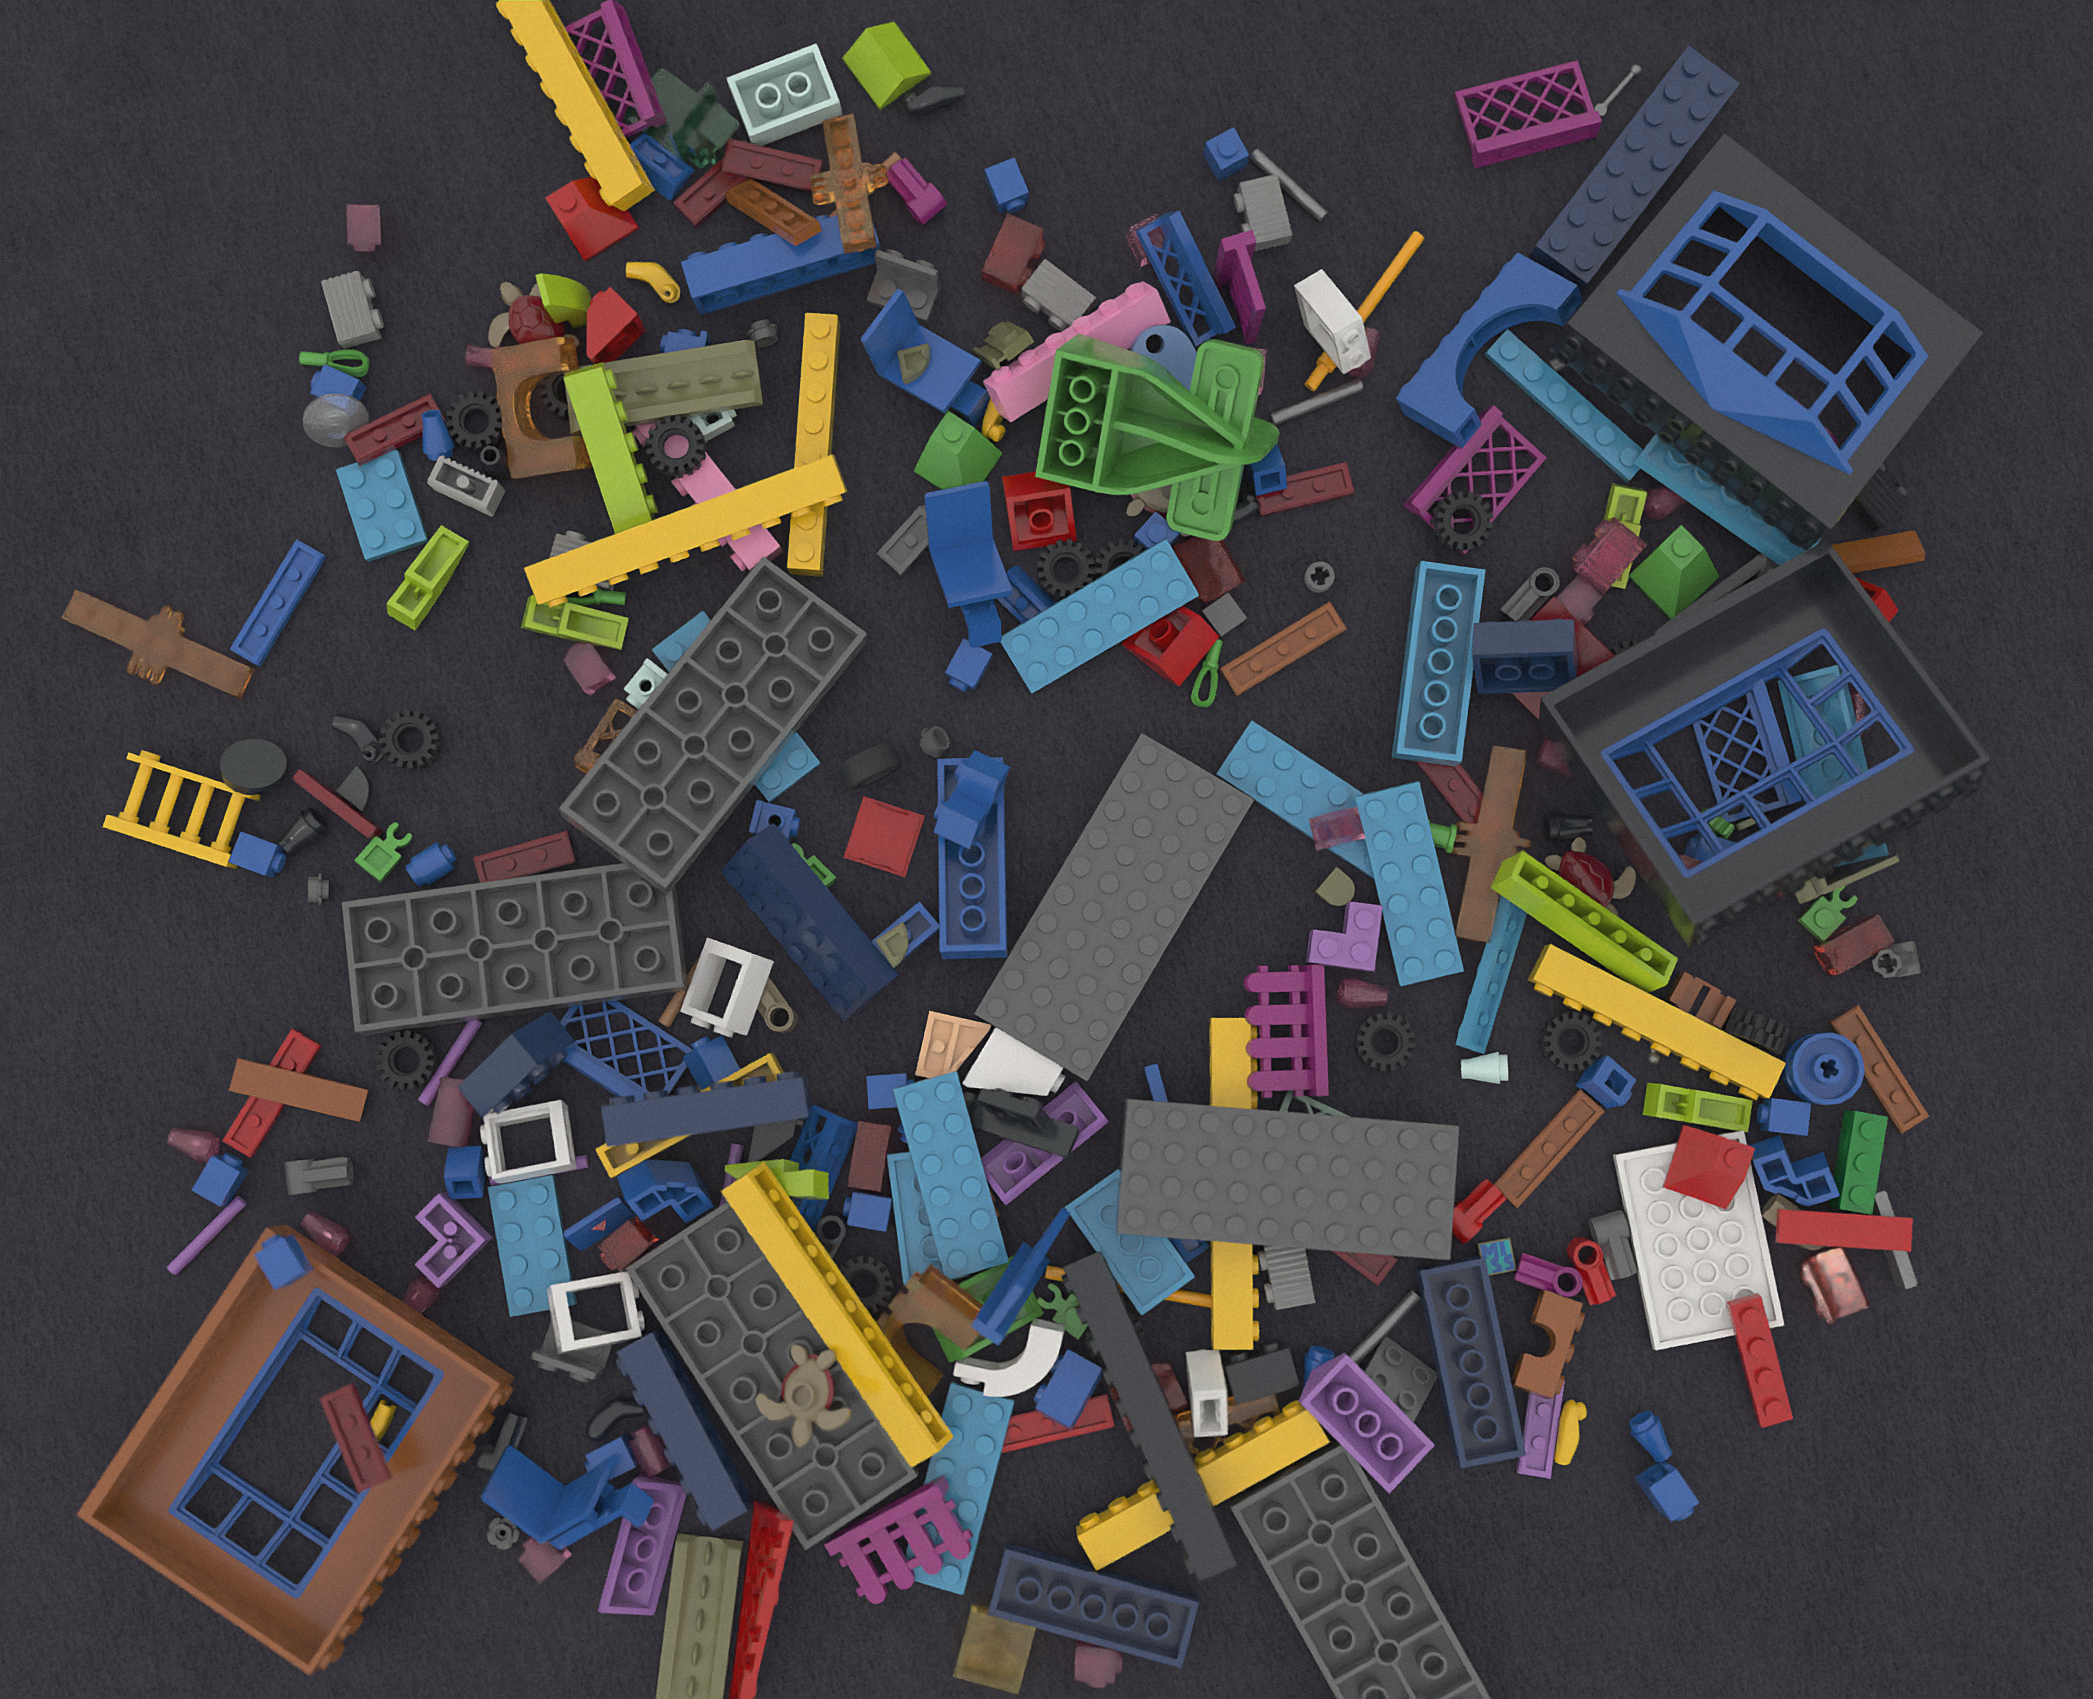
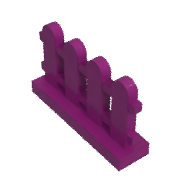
M1324 964L1289 965L1288 972H1268V966H1257V973H1249L1244 978L1245 989L1252 993L1258 992V1005L1247 1008L1245 1019L1250 1025H1259V1038L1248 1041L1246 1052L1252 1058H1260L1261 1071L1249 1074L1247 1078L1248 1087L1253 1091H1261L1262 1098L1272 1097V1091L1292 1090L1293 1097L1303 1096V1090L1305 1096H1329ZM1269 992H1289V1005H1269ZM1290 1024L1291 1038H1270V1025ZM1291 1057L1292 1070L1271 1071V1058Z
M944 1475L835 1532L825 1543L830 1556L838 1552L842 1553L843 1556L840 1557L839 1562L842 1567L846 1565L850 1567L860 1585L856 1588L859 1597L865 1594L871 1603L879 1604L884 1601L888 1593L885 1583L893 1580L900 1589H908L915 1581L913 1568L921 1565L926 1573L936 1574L943 1566L941 1554L949 1550L952 1556L959 1560L965 1559L969 1555L972 1548L969 1539L972 1538L973 1534L969 1528L966 1530L962 1529L952 1511L956 1506L953 1499L951 1498L946 1501L944 1497L950 1487ZM925 1507L927 1512L918 1516L916 1511ZM931 1520L944 1540L937 1545L934 1544L924 1526L925 1523ZM897 1522L899 1527L890 1530L888 1526ZM903 1535L915 1554V1557L907 1560L896 1541L897 1538ZM869 1537L871 1542L862 1545L861 1540ZM874 1550L877 1551L888 1570L879 1575L868 1555Z

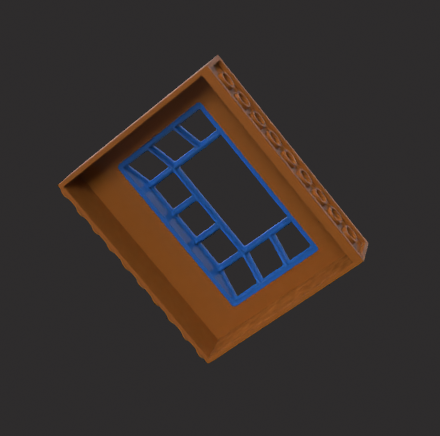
M290 1226L267 1227L77 1513V1516L311 1675L320 1668L325 1670L331 1662L335 1663L346 1648L343 1641L350 1633L353 1635L365 1619L361 1613L368 1605L372 1606L377 1601L384 1589L380 1584L387 1575L391 1577L400 1566L402 1559L399 1558V1555L406 1547L410 1548L421 1533L417 1529L424 1519L428 1520L433 1515L439 1505L436 1498L443 1490L447 1491L458 1476L454 1472L462 1461L465 1463L475 1451L477 1445L473 1442L480 1433L484 1434L492 1425L495 1417L491 1414L499 1404L504 1405L514 1389L510 1385L515 1377ZM277 1234H280L281 1237L294 1235L314 1270L288 1287L275 1290L254 1255L264 1249L261 1244ZM322 1300L352 1320V1324L339 1350L309 1330V1325ZM362 1327L393 1348L379 1377L349 1357V1353ZM302 1339L371 1385V1390L362 1403L367 1415L381 1394H384L412 1414L390 1448L378 1441L393 1476L392 1479L358 1493L331 1474L332 1468L342 1455L338 1442H336L292 1511H290L223 1466L221 1460ZM402 1355L407 1356L434 1376L419 1404L389 1384ZM212 1474L217 1475L243 1494L216 1529H213L185 1510L186 1505ZM323 1483L353 1503L331 1538L304 1521L301 1517ZM252 1501L257 1502L283 1520L281 1527L258 1556L251 1555L225 1537ZM293 1528L323 1547L313 1566L298 1584L292 1583L266 1565V1562Z

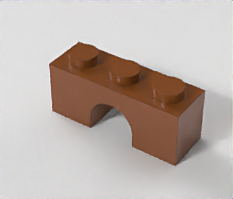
M1547 1290L1539 1292L1529 1323L1546 1331L1550 1339V1347L1543 1357H1535L1527 1353L1519 1354L1511 1379L1512 1387L1546 1400L1553 1399L1554 1394H1560L1565 1376L1561 1375L1564 1362H1570L1575 1345L1571 1344L1574 1331L1579 1332L1585 1314L1580 1312L1583 1303Z

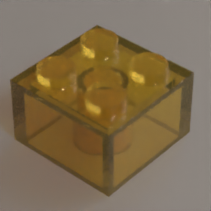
M972 1603L953 1677L1018 1694L1036 1628L988 1615V1607Z

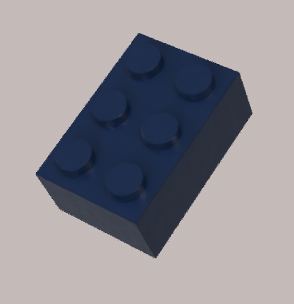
M1574 619L1474 623L1472 658L1478 694L1552 692L1577 678L1578 651Z
M549 1011L512 1033L457 1088L482 1118L493 1111L498 1115L513 1103L512 1099L517 1103L525 1098L532 1091L530 1088L532 1083L537 1085L550 1074L548 1070L550 1065L554 1068L569 1056L566 1050L575 1040L553 1013Z

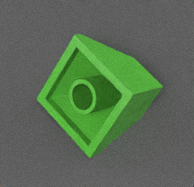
M947 411L931 435L914 472L941 490L983 482L1003 453L977 429Z
M1681 525L1629 574L1628 578L1671 620L1689 607L1719 575L1705 548Z

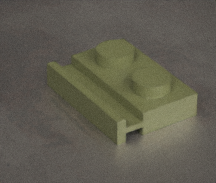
M1009 321L1006 323L1001 322L989 331V336L983 340L985 345L980 349L974 347L972 351L982 362L999 370L1001 368L999 365L1004 359L1010 361L1032 344L1034 340L1028 331Z

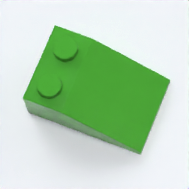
M1014 1255L1008 1258L1009 1262L987 1268L920 1303L949 1362L966 1358L993 1343L970 1326ZM1033 1291L1006 1335L1029 1323L1033 1318H1038L1044 1314Z

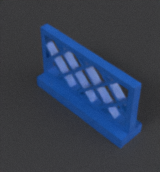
M1763 678L1754 683L1759 685L1745 694L1747 705L1742 714L1723 706L1716 711L1710 724L1701 719L1692 724L1717 804L1725 801L1730 792L1735 794L1740 792L1733 788L1741 771L1757 779L1759 782L1765 778L1768 771L1771 775L1790 764ZM1722 710L1739 718L1731 734L1713 726ZM1748 710L1750 711L1752 720L1745 717ZM1742 721L1755 727L1757 735L1751 745L1734 737ZM1700 724L1707 728L1704 735L1702 733ZM1711 730L1728 738L1720 754L1707 749L1705 740ZM1758 740H1759V743H1760V746H1761L1762 751L1759 750V749H1757V748H1755V746H1756ZM1731 741L1748 749L1740 765L1723 757ZM1752 751L1765 758L1766 767L1761 776L1744 768ZM1710 755L1717 758L1714 765H1712ZM1720 761L1738 769L1729 785L1717 780L1715 770ZM1784 780L1773 786L1777 802L1765 805L1754 799L1762 812L1802 801L1789 780ZM1719 786L1727 789L1723 797ZM1743 807L1740 813L1728 816V812L1721 815L1727 822L1751 816L1745 807Z
M618 1001L603 1002L604 1012L584 1015L583 1005L569 1008L560 1023L566 1028L568 1024L582 1021L585 1039L576 1040L566 1050L569 1056L563 1060L564 1063L617 1097L634 1095L635 1102L643 1101V1094L651 1093L646 1088V1077L664 1074L666 1087L663 1091L667 1090L669 1096L688 1066L685 1060H683L679 1066L666 1068L663 1051L677 1048L688 1054L693 1049ZM606 1003L615 1009L607 1011ZM579 1009L581 1016L573 1018ZM623 1013L629 1017L631 1029L611 1032L608 1016ZM605 1017L608 1034L589 1038L586 1020ZM633 1020L643 1027L634 1028ZM651 1031L656 1035L658 1047L639 1051L636 1033ZM632 1034L635 1052L616 1055L613 1038ZM660 1038H662L669 1044L662 1046ZM609 1039L612 1056L601 1059L593 1056L590 1043ZM586 1044L587 1051H585L578 1045ZM659 1052L663 1069L643 1073L640 1055ZM636 1056L640 1074L627 1077L621 1074L617 1060ZM613 1061L615 1069H613L606 1063ZM675 1072L669 1081L667 1073ZM641 1079L642 1087L632 1080Z
M1062 1207L1033 1248L1025 1242L1021 1244L970 1327L996 1345L1000 1344L1049 1264L1050 1260L1045 1257V1254L1070 1215V1212Z

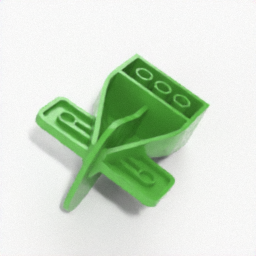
M1077 334L1056 349L1035 477L1113 495L1136 494L1172 484L1166 515L1168 526L1177 532L1213 541L1223 540L1232 529L1244 465L1262 460L1278 443V428L1263 419L1254 417L1264 367L1263 355L1254 348L1216 339L1207 340L1198 348L1190 391H1188L1166 368L1151 358L1095 338Z

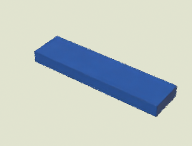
M296 539L230 650L260 667L327 557Z

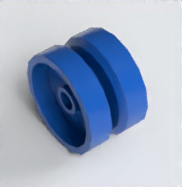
M1831 1032L1804 1034L1798 1037L1783 1052L1781 1060L1786 1063L1781 1077L1788 1091L1799 1100L1811 1104H1839L1851 1098L1861 1086L1865 1072L1863 1057L1856 1045L1845 1036ZM1821 1063L1824 1066V1070L1820 1068Z

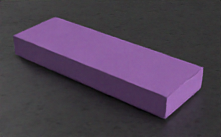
M1564 1384L1560 1394H1554L1553 1399L1546 1400L1527 1393L1522 1427L1526 1456L1518 1457L1517 1473L1551 1479Z

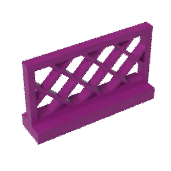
M607 0L600 4L602 9L565 27L569 36L574 34L580 37L576 47L580 56H582L587 40L599 44L593 62L584 58L582 60L585 64L591 66L589 72L593 79H595L598 69L610 73L604 91L600 90L606 103L609 98L621 102L615 119L619 126L624 128L622 132L626 138L650 126L658 128L668 123L628 16L622 5L614 0ZM603 20L606 29L602 39L598 40L590 37L593 24ZM606 48L614 50L617 56L612 69L600 65ZM617 76L625 79L628 85L623 99L611 94ZM628 105L636 108L640 117V121L630 126L622 123Z
M1578 61L1456 91L1454 95L1472 150L1471 159L1474 168L1596 138L1602 122L1598 110L1594 111ZM1571 72L1575 80L1571 90L1555 82L1558 76ZM1538 82L1546 86L1542 96L1538 97L1526 91L1525 88L1528 83ZM1506 89L1516 94L1510 106L1494 98L1498 91ZM1551 89L1566 96L1561 107L1545 100ZM1476 97L1484 101L1485 104L1481 111L1477 113L1467 108L1465 100ZM1520 97L1536 104L1530 116L1514 108ZM1572 99L1583 105L1585 113L1574 115L1566 111L1565 108ZM1489 105L1505 112L1499 123L1483 116ZM1540 107L1556 114L1553 121L1547 123L1535 119L1534 116ZM1509 115L1525 122L1522 129L1516 131L1503 125ZM1478 123L1495 130L1492 136L1477 140L1474 130Z
M1253 230L1221 239L1213 273V279L1217 288L1228 286L1246 345L1256 342L1266 309L1251 264L1257 243Z
M1492 405L1485 408L1478 416L1482 425L1462 449L1453 445L1403 506L1411 513H1416L1430 525V519L1434 517L1427 510L1434 502L1445 498L1439 497L1444 490L1446 496L1452 494L1451 482L1455 477H1466L1467 492H1474L1473 476L1488 475L1490 494H1480V496L1490 498V513L1493 512L1494 517L1490 519V523H1492L1547 457L1502 417L1503 413L1496 406ZM1498 426L1508 434V447L1493 448L1492 433ZM1514 440H1515L1520 446H1515ZM1486 442V448L1480 449L1481 446ZM1526 450L1535 460L1527 469H1516L1515 451ZM1509 451L1510 470L1494 471L1493 452ZM1475 453H1487L1488 471L1472 472L1471 458ZM1466 465V473H1459ZM1516 473H1523L1517 480ZM1510 474L1511 488L1507 493H1496L1495 475ZM1503 497L1496 505V498ZM1470 513L1469 518L1453 519L1452 514L1451 526L1453 529L1454 523L1469 522L1471 530L1473 518ZM1468 550L1458 552L1465 555Z

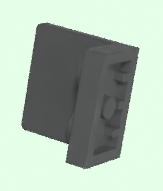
M886 249L885 252L876 250L874 257L877 272L867 297V303L884 308L896 290L900 289L905 293L916 319L928 324L940 290L938 271L934 269V265L924 260L912 262L903 259L904 256L901 253L891 249Z
M551 1319L543 1346L533 1352L531 1359L539 1361L538 1366L540 1368L557 1372V1369L560 1368L569 1371V1377L582 1382H588L589 1378L596 1379L605 1372L614 1344L558 1355ZM571 1319L574 1341L612 1334V1332Z
M1388 1337L1381 1340L1364 1371L1412 1422L1417 1417L1437 1379L1436 1371Z

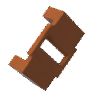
M1680 972L1665 1001L1688 1013L1704 985L1710 988V991L1694 1017L1721 1029L1737 1000L1720 994L1721 990L1696 976L1693 979L1692 975Z

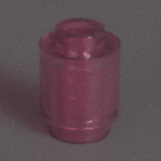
M649 1424L631 1433L634 1439L628 1442L640 1470H645L647 1477L655 1475L671 1466L663 1450L667 1446L662 1436H656Z

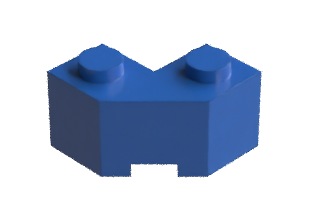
M976 750L967 761L962 759L954 777L958 778L955 791L947 801H940L934 813V818L938 819L934 833L970 849L986 824L985 818L992 804H996L1002 792L1010 766Z
M1780 1135L1749 1145L1755 1148L1752 1161L1765 1190L1791 1197L1797 1203L1807 1207L1840 1196L1823 1152L1791 1163Z
M645 1159L617 1176L627 1204L641 1221L670 1204L685 1223L714 1207L703 1179L689 1162Z

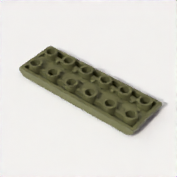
M741 340L604 363L606 370L612 369L617 382V388L613 389L616 401L622 400L628 418V420L623 421L625 427L653 423L658 420L665 421L664 417L669 415L671 418H675V415H680L684 418L763 405L754 341ZM581 366V367H575V368L567 369L566 371L563 372V373H564V376H565V374L568 373V372H571V371H574V370H578V369H581V368H585V367H588V366ZM565 384L571 434H582Z
M677 1533L656 1699H724L743 1540Z

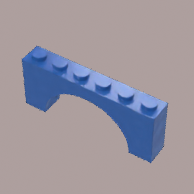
M1517 252L1512 260L1502 267L1500 274L1492 284L1482 291L1480 298L1472 308L1462 315L1460 322L1451 333L1441 340L1439 347L1431 357L1421 364L1419 371L1411 381L1401 388L1396 400L1403 414L1462 449L1482 425L1475 408L1470 406L1463 397L1464 377L1473 357L1496 334L1520 323L1546 321L1564 327L1584 303L1578 286Z

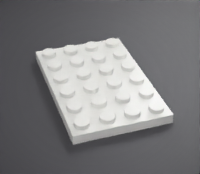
M1744 1131L1718 1134V1136L1747 1145ZM1677 1143L1614 1154L1613 1157L1626 1221L1629 1227L1630 1241L1652 1348L1660 1350L1735 1335L1726 1302L1755 1293L1762 1297L1769 1327L1784 1326L1751 1163L1742 1185L1727 1209H1723L1662 1187Z

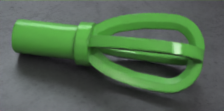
M338 350L331 353L301 351L299 356L300 364L323 366L325 364L355 377L364 376L368 372L370 364L369 358L357 350ZM353 359L362 360L363 364L359 367H348L335 364L332 361Z
M598 588L597 591L591 593L593 594L592 597H567L568 603L579 606L593 603L625 605L626 592L608 591Z
M1219 639L1216 640L1207 652L1206 659L1202 664L1203 668L1199 672L1192 690L1191 700L1193 704L1199 707H1209L1216 695L1218 660L1223 643ZM1207 671H1210L1211 687L1209 698L1206 701H1201L1198 697V691L1204 675Z

